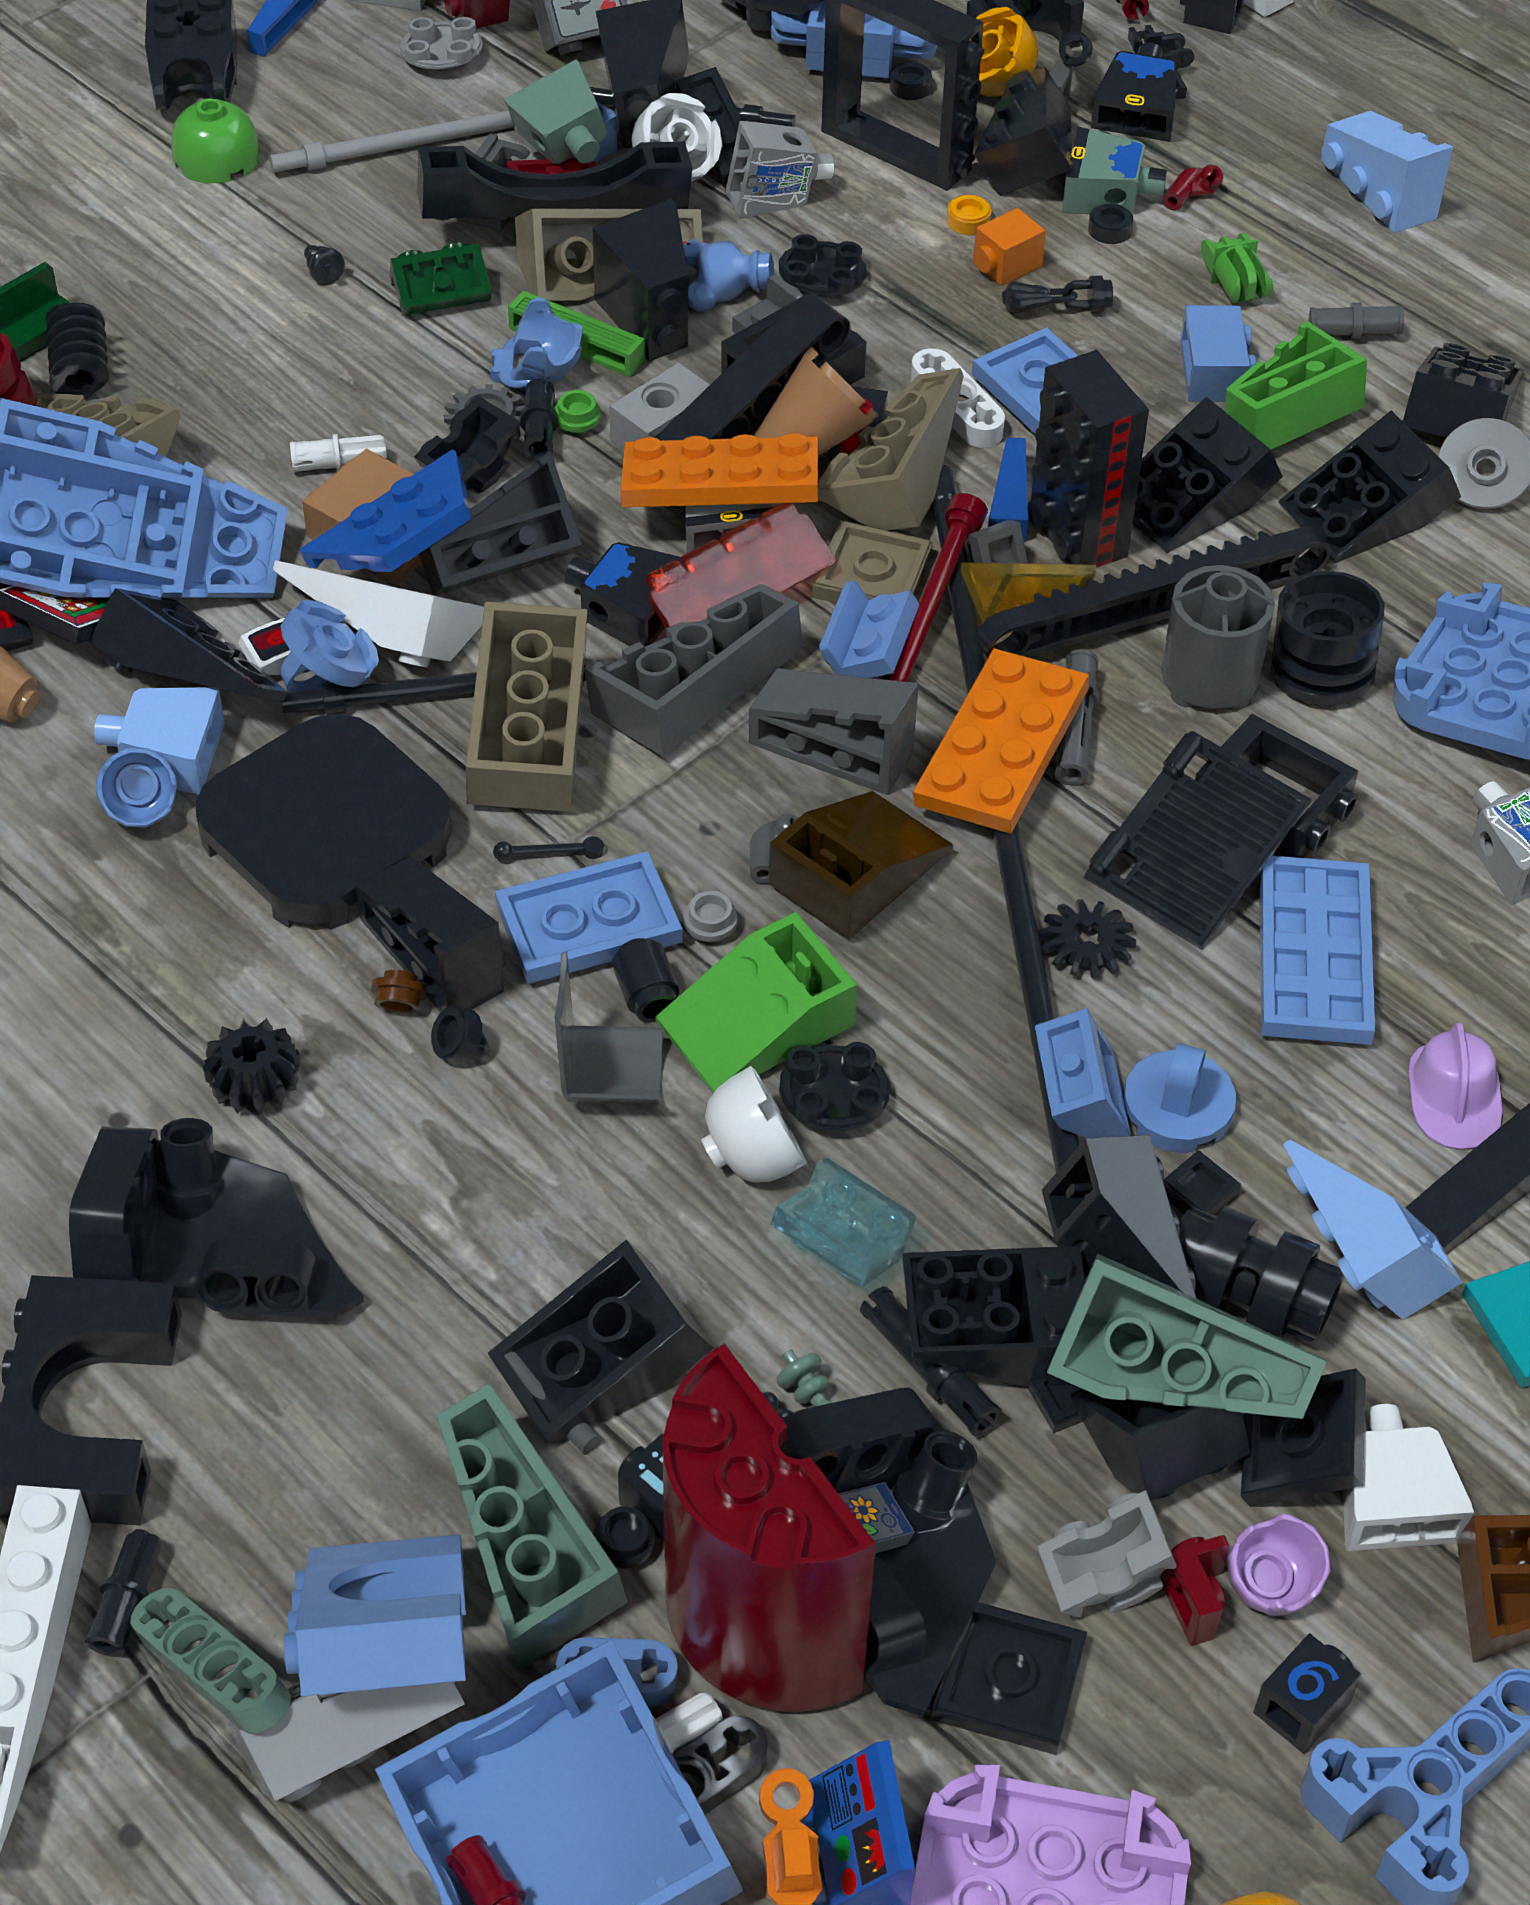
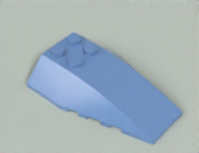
M1 398L0 583L63 597H111L114 589L118 588L158 597L273 598L277 573L273 570L275 560L280 561L288 508L228 480L223 484L203 475L204 469L187 461L182 465L157 453L159 448L140 439L136 444L115 434L116 428L101 421Z

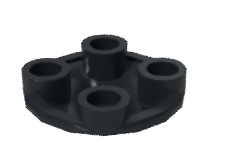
M809 234L797 235L792 239L791 248L784 252L778 262L779 274L784 281L796 287L800 292L812 293L817 296L835 297L849 294L861 287L867 277L866 264L862 260V248L857 243L851 241L837 244L829 241H818L816 237Z
M853 1042L847 1046L823 1045L814 1048L801 1045L793 1048L787 1056V1065L780 1074L779 1094L786 1109L800 1122L819 1130L845 1132L865 1127L880 1117L889 1102L890 1082L883 1067L875 1061L876 1053L874 1049L868 1044Z

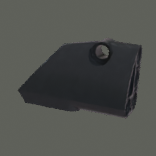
M181 1118L167 1123L160 1130L161 1140L158 1138L156 1129L101 1127L70 1205L69 1237L73 1278L174 1283L178 1298H198L204 1306L213 1311L223 1313L337 1318L364 1302L363 1294L348 1280L319 1238L287 1174L214 1150L213 1128L202 1119Z
M909 1387L793 1412L782 1419L787 1425V1440L780 1446L781 1451L785 1455L794 1459H804L810 1456L838 1494L885 1482L915 1531L907 1545L875 1553L864 1677L884 1705L924 1716L997 1563L968 1485L969 1478L977 1463V1452L966 1438L954 1432L944 1431L916 1392Z

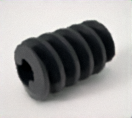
M61 303L53 306L46 312L45 319L49 361L48 371L50 374L49 384L55 394L83 395L86 399L92 396L95 391L103 388L109 379L104 316L95 306L86 303Z

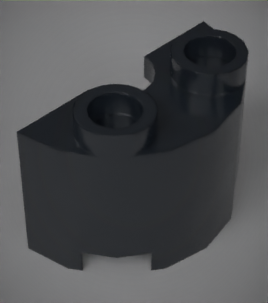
M477 396L464 409L454 415L450 424L451 433L447 437L442 439L436 435L433 439L428 440L414 458L419 466L425 468L444 454L454 450L463 467L461 476L466 490L473 488L479 493L484 492L496 483L508 469L510 462L506 461L504 457L510 447L511 439H520V421L482 397Z

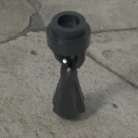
M1102 275L1089 276L1088 280H1074L1067 283L1064 288H1046L1042 285H1029L1013 281L1008 284L1001 297L1003 304L1011 314L1063 302L1066 307L1071 309H1089L1090 313L1103 312L1104 307H1112L1113 284L1112 280H1104ZM1087 289L1088 300H1075L1078 295L1073 290Z

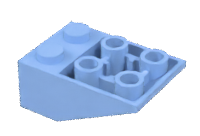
M1292 1140L1283 1143L1293 1162L1287 1168L1291 1180L1304 1197L1312 1196L1319 1209L1312 1213L1315 1224L1329 1243L1337 1242L1344 1255L1343 1258L1337 1261L1343 1275L1356 1291L1363 1288L1371 1302L1378 1309L1387 1306L1404 1320L1463 1283L1437 1237L1396 1199Z

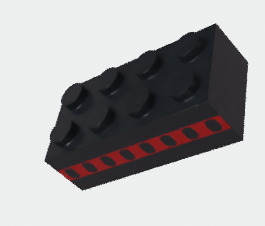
M1094 350L1045 367L1043 390L1040 392L1039 428L1036 429L1035 433L1037 442L1035 465L1031 469L1033 479L1031 501L1028 502V515L1032 524L1044 532L1053 543L1057 555L1062 559H1066L1078 575L1128 557L1149 415L1148 407L1100 352Z

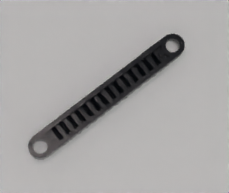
M1311 526L1297 528L1272 536L1259 531L1256 540L1247 536H1241L1239 545L1229 540L1224 541L1222 550L1209 545L1204 555L1196 550H1191L1188 559L1178 554L1173 555L1171 564L1161 559L1156 560L1154 569L1141 564L1136 574L1128 569L1121 570L1120 578H1116L1109 573L1105 574L1103 583H1099L1092 578L1087 579L1085 588L1072 583L1069 584L1068 593H1064L1057 588L1052 589L1050 598L1036 593L1032 603L1000 611L986 619L977 631L976 643L987 658H989L994 648L1030 658L1169 618L1176 584L1185 574L1200 567L1225 565L1242 568L1259 577L1271 589L1285 585L1303 574L1319 572L1331 556V547L1317 529ZM1309 549L1305 554L1299 557L1304 551ZM1012 632L1006 639L996 644L1001 637Z

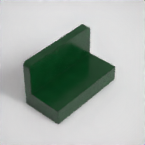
M46 262L41 263L0 287V333L9 337L20 362L47 347L46 312L55 305L70 303L58 294L53 267Z

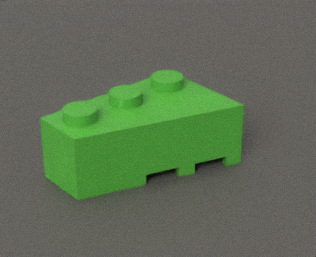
M1306 320L1298 327V335L1290 342L1282 340L1275 346L1272 358L1266 363L1258 361L1226 388L1225 412L1272 450L1364 408L1367 359Z

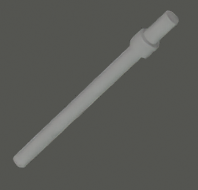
M503 111L322 145L320 141L303 144L300 150L269 155V160L273 173L306 167L310 171L325 168L328 162L514 128L509 111Z

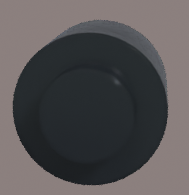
M645 938L632 939L624 943L613 957L612 968L628 1009L635 1013L637 1018L643 1022H655L656 1016L671 1004L680 992L662 944Z

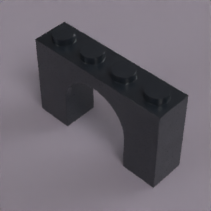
M31 1275L26 1298H19L15 1306L14 1330L17 1338L14 1350L7 1349L2 1361L1 1375L5 1389L2 1402H0V1518L10 1517L17 1485L80 1490L91 1523L141 1525L151 1474L143 1440L72 1436L51 1428L40 1417L43 1404L55 1385L67 1375L80 1368L98 1363L172 1366L182 1317L174 1283Z

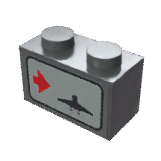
M627 0L532 1L545 52L558 49L560 56L584 50L583 43L597 40L598 45L601 46L595 11L628 4Z

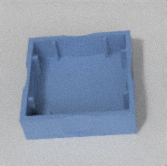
M612 1639L530 1683L517 1696L498 1709L483 1716L460 1722L375 1769L411 1849L428 1871L440 1896L442 1905H475L455 1872L446 1863L447 1856L452 1855L451 1850L456 1845L475 1835L484 1837L487 1847L507 1878L520 1883L526 1892L525 1905H720L743 1892L730 1862L688 1782L681 1773Z

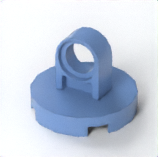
M301 601L297 608L293 607L281 624L282 637L291 651L280 668L287 692L322 689V683L331 682L348 687L364 684L379 662L375 645L362 628L355 635L350 628L341 623L346 615L340 610L319 601ZM305 670H311L315 673L308 680H294L299 673Z
M1178 1042L1175 1050L1153 1053L1134 1066L1126 1078L1123 1099L1127 1116L1129 1115L1130 1120L1138 1127L1137 1135H1150L1153 1146L1164 1151L1194 1152L1198 1144L1208 1143L1212 1139H1214L1215 1144L1223 1139L1233 1122L1236 1091L1229 1075L1215 1061L1205 1057L1206 1050Z

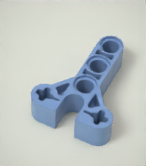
M1515 1668L1508 1669L1499 1674L1419 1746L1360 1748L1351 1741L1335 1738L1327 1739L1318 1744L1312 1752L1301 1784L1302 1802L1308 1811L1340 1843L1365 1820L1376 1814L1393 1816L1406 1829V1832L1385 1850L1375 1874V1878L1402 1905H1455L1469 1872L1467 1855L1459 1845L1462 1806L1530 1746V1670ZM1503 1703L1518 1705L1527 1715L1514 1714ZM1467 1741L1474 1743L1482 1749L1485 1755L1472 1754L1465 1750L1459 1742ZM1423 1780L1432 1783L1439 1789L1441 1795L1425 1793L1419 1789L1415 1781ZM1434 1874L1437 1875L1432 1880L1429 1879Z

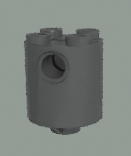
M1215 565L1193 570L1185 574L1176 584L1172 598L1166 635L1167 642L1161 672L1166 686L1171 690V699L1177 705L1182 707L1200 706L1211 709L1228 707L1239 710L1250 704L1251 696L1259 687L1275 607L1271 589L1259 577L1242 568Z

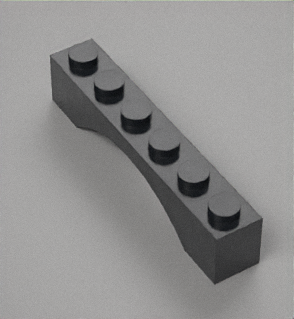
M685 141L641 142L623 155L601 165L576 172L558 174L525 173L504 168L479 157L464 146L418 147L417 194L422 219L444 221L451 218L494 219L496 217H517L531 209H644L669 199H673L676 202L677 209H688L692 164Z

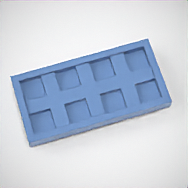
M1271 856L1261 869V1036L1372 1045L1375 1034L1369 863Z

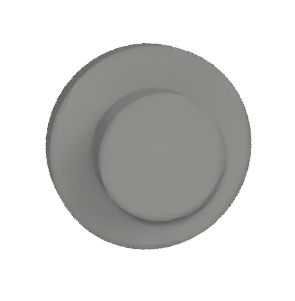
M704 891L695 895L685 908L684 926L687 932L698 940L706 942L720 941L729 937L736 929L737 911L726 895L717 891Z

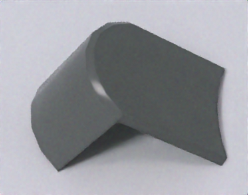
M567 951L561 953L559 991L554 1018L561 1090L564 1098L568 1102L659 1105L663 1028L574 1026Z

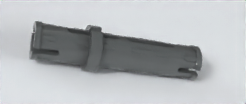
M1085 649L1074 650L1071 652V655L1068 654L1066 657V668L1089 674V689L1058 745V757L1054 774L1060 783L1071 786L1082 784V780L1086 781L1088 777L1092 711L1097 708L1099 701V692L1095 687L1098 657L1092 651Z

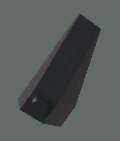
M115 588L89 639L90 643L105 652L103 658L105 662L124 672H131L135 668L244 695L284 701L288 694L284 688L259 666L238 658L241 650L232 643L217 639L216 636L219 631L177 600Z

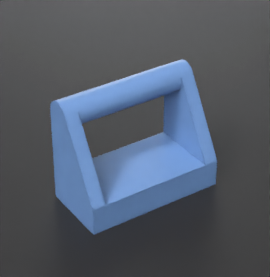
M1088 1008L1035 1025L1051 1114L1059 1128L1085 1138L1131 1136L1113 1048Z

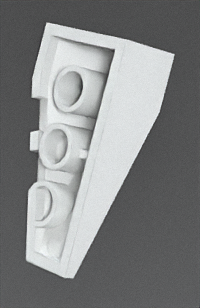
M276 560L274 562L273 570L314 600L323 602L343 612L346 615L343 619L345 622L358 631L362 628L370 639L380 647L400 651V662L429 667L430 658L450 662L483 623V606Z

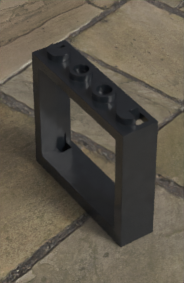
M826 0L821 132L948 191L960 179L967 177V173L972 170V162L975 160L973 148L974 136L978 128L976 111L977 99L981 91L979 74L980 62L984 54V48H982L984 22L935 0ZM865 13L946 50L939 147L860 111Z

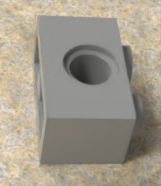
M680 363L654 376L650 381L609 405L610 441L624 451L625 442L636 441L645 437L657 438L710 384Z

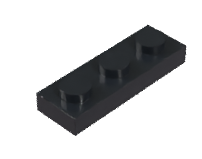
M713 67L676 80V88L678 94H686L699 100L706 107L703 112L709 117L711 123L716 120L720 128L722 147L719 160L715 163L714 168L724 187L727 186L739 122L743 120L717 68Z

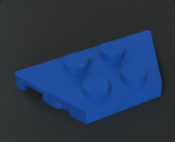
M451 450L411 477H405L396 481L388 492L371 503H365L356 507L348 518L300 548L299 552L306 566L317 568L323 560L334 559L341 570L366 568L375 572H392L471 520L470 507L466 500L468 497L467 490L461 476L463 467L456 451Z

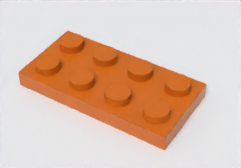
M789 433L781 437L757 438L753 435L744 434L735 436L732 439H708L703 436H691L684 440L666 441L645 437L636 441L625 442L620 487L621 507L818 502V436L806 437L799 433Z
M994 648L913 791L914 806L1011 834L1089 689V674Z

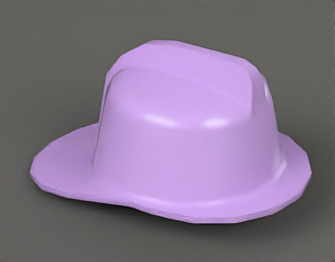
M1455 1023L1450 1031L1434 1036L1426 1045L1417 1049L1410 1058L1408 1071L1412 1111L1416 1124L1429 1139L1443 1147L1457 1150L1476 1148L1501 1126L1502 1102L1500 1082L1496 1069V1058L1491 1047L1482 1038L1464 1032L1462 1023Z

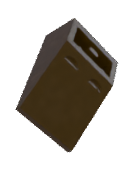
M874 791L805 812L770 842L769 884L850 940L953 849V844Z

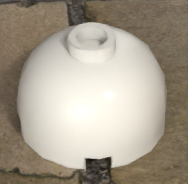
M668 93L649 104L635 122L632 134L633 147L641 142L685 141L692 164L691 182L703 177L719 160L722 140L720 128L716 120L711 123L709 117L703 112L706 107L697 99L686 94Z
M752 1066L732 1076L716 1089L708 1101L705 1113L710 1134L702 1138L701 1141L717 1169L728 1164L739 1178L756 1183L774 1181L807 1164L797 1140L781 1116V1111Z

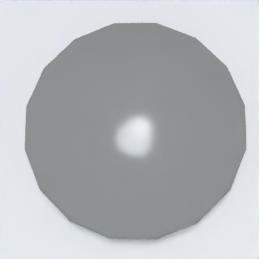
M419 17L410 21V32L401 41L400 52L401 56L412 65L438 70L454 68L468 63L479 55L483 43L481 35L476 31V24L472 18L459 17L452 20V22H434L430 18Z

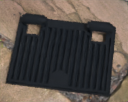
M1190 731L1188 734H1184L1165 759L1162 772L1119 828L1110 832L1092 856L1084 879L1202 950L1310 805L1312 799L1198 733ZM1195 755L1210 763V766L1198 781L1184 773V769ZM1122 852L1138 861L1125 879L1111 872L1110 869Z

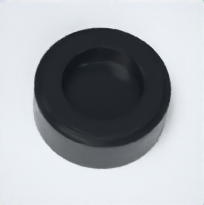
M904 62L891 70L890 91L896 97L904 100H919L931 92L932 72L923 64Z
M1103 204L1091 211L1088 232L1093 239L1105 244H1119L1128 240L1132 234L1133 215L1125 207L1118 204Z

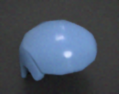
M124 748L109 757L100 769L96 780V795L103 810L109 818L124 827L146 828L161 821L172 810L177 791L176 775L172 771L171 765L163 756L148 748Z

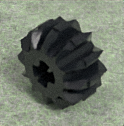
M243 1018L239 1029L234 1031L222 1026L219 1035L220 1040L207 1042V1059L204 1060L205 1065L203 1066L205 1081L212 1088L213 1096L217 1099L218 1103L231 1102V1106L237 1114L247 1105H253L261 1114L266 1102L271 1101L283 1105L285 1091L296 1090L298 1082L297 1072H299L298 1067L301 1065L299 1051L295 1049V1044H292L291 1036L287 1033L286 1028L273 1030V1026L267 1018L258 1026L253 1027Z

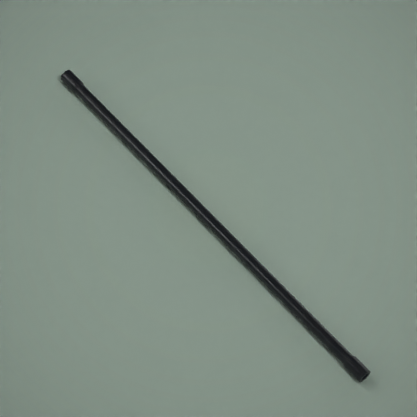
M942 465L935 498L930 506L935 516L940 548H942L949 531L946 526L945 513L951 498L957 494L953 470L946 465ZM964 544L947 586L968 695L987 659L976 643V634L980 623ZM1017 822L1011 834L996 829L992 830L1055 1172H1057L1079 1147V1140L1077 1134L1059 1128L1052 1117L1035 1025L1055 1019Z

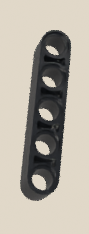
M816 294L804 295L658 435L657 439L660 441L684 440L691 436H703L708 439H732L738 435H751L764 421L804 354L812 347L818 353L812 362L820 368L846 342L851 329L850 321Z

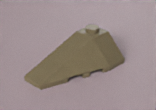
M531 209L515 217L518 264L531 294L551 302H578L594 296L592 227L642 209ZM677 209L683 242H688L692 239H696L697 242H703L701 209Z
M41 393L36 396L37 407L101 421L116 428L115 434L136 444L140 439L159 448L157 453L164 457H167L181 417L178 408L154 399L140 398L135 402V406H123L119 397L107 396L101 402L87 404L83 395Z

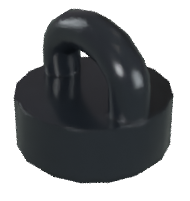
M451 1005L446 1007L437 1016L431 1031V1044L434 1053L439 1058L463 1063L471 1057L481 1059L487 1056L489 1044L482 1032V1022L476 1011Z

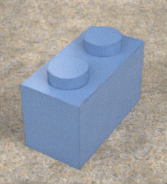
M1185 305L1180 345L1188 402H1201L1206 396L1213 402H1226V388L1256 364L1255 355H1248L1251 345L1250 325H1243L1240 306Z

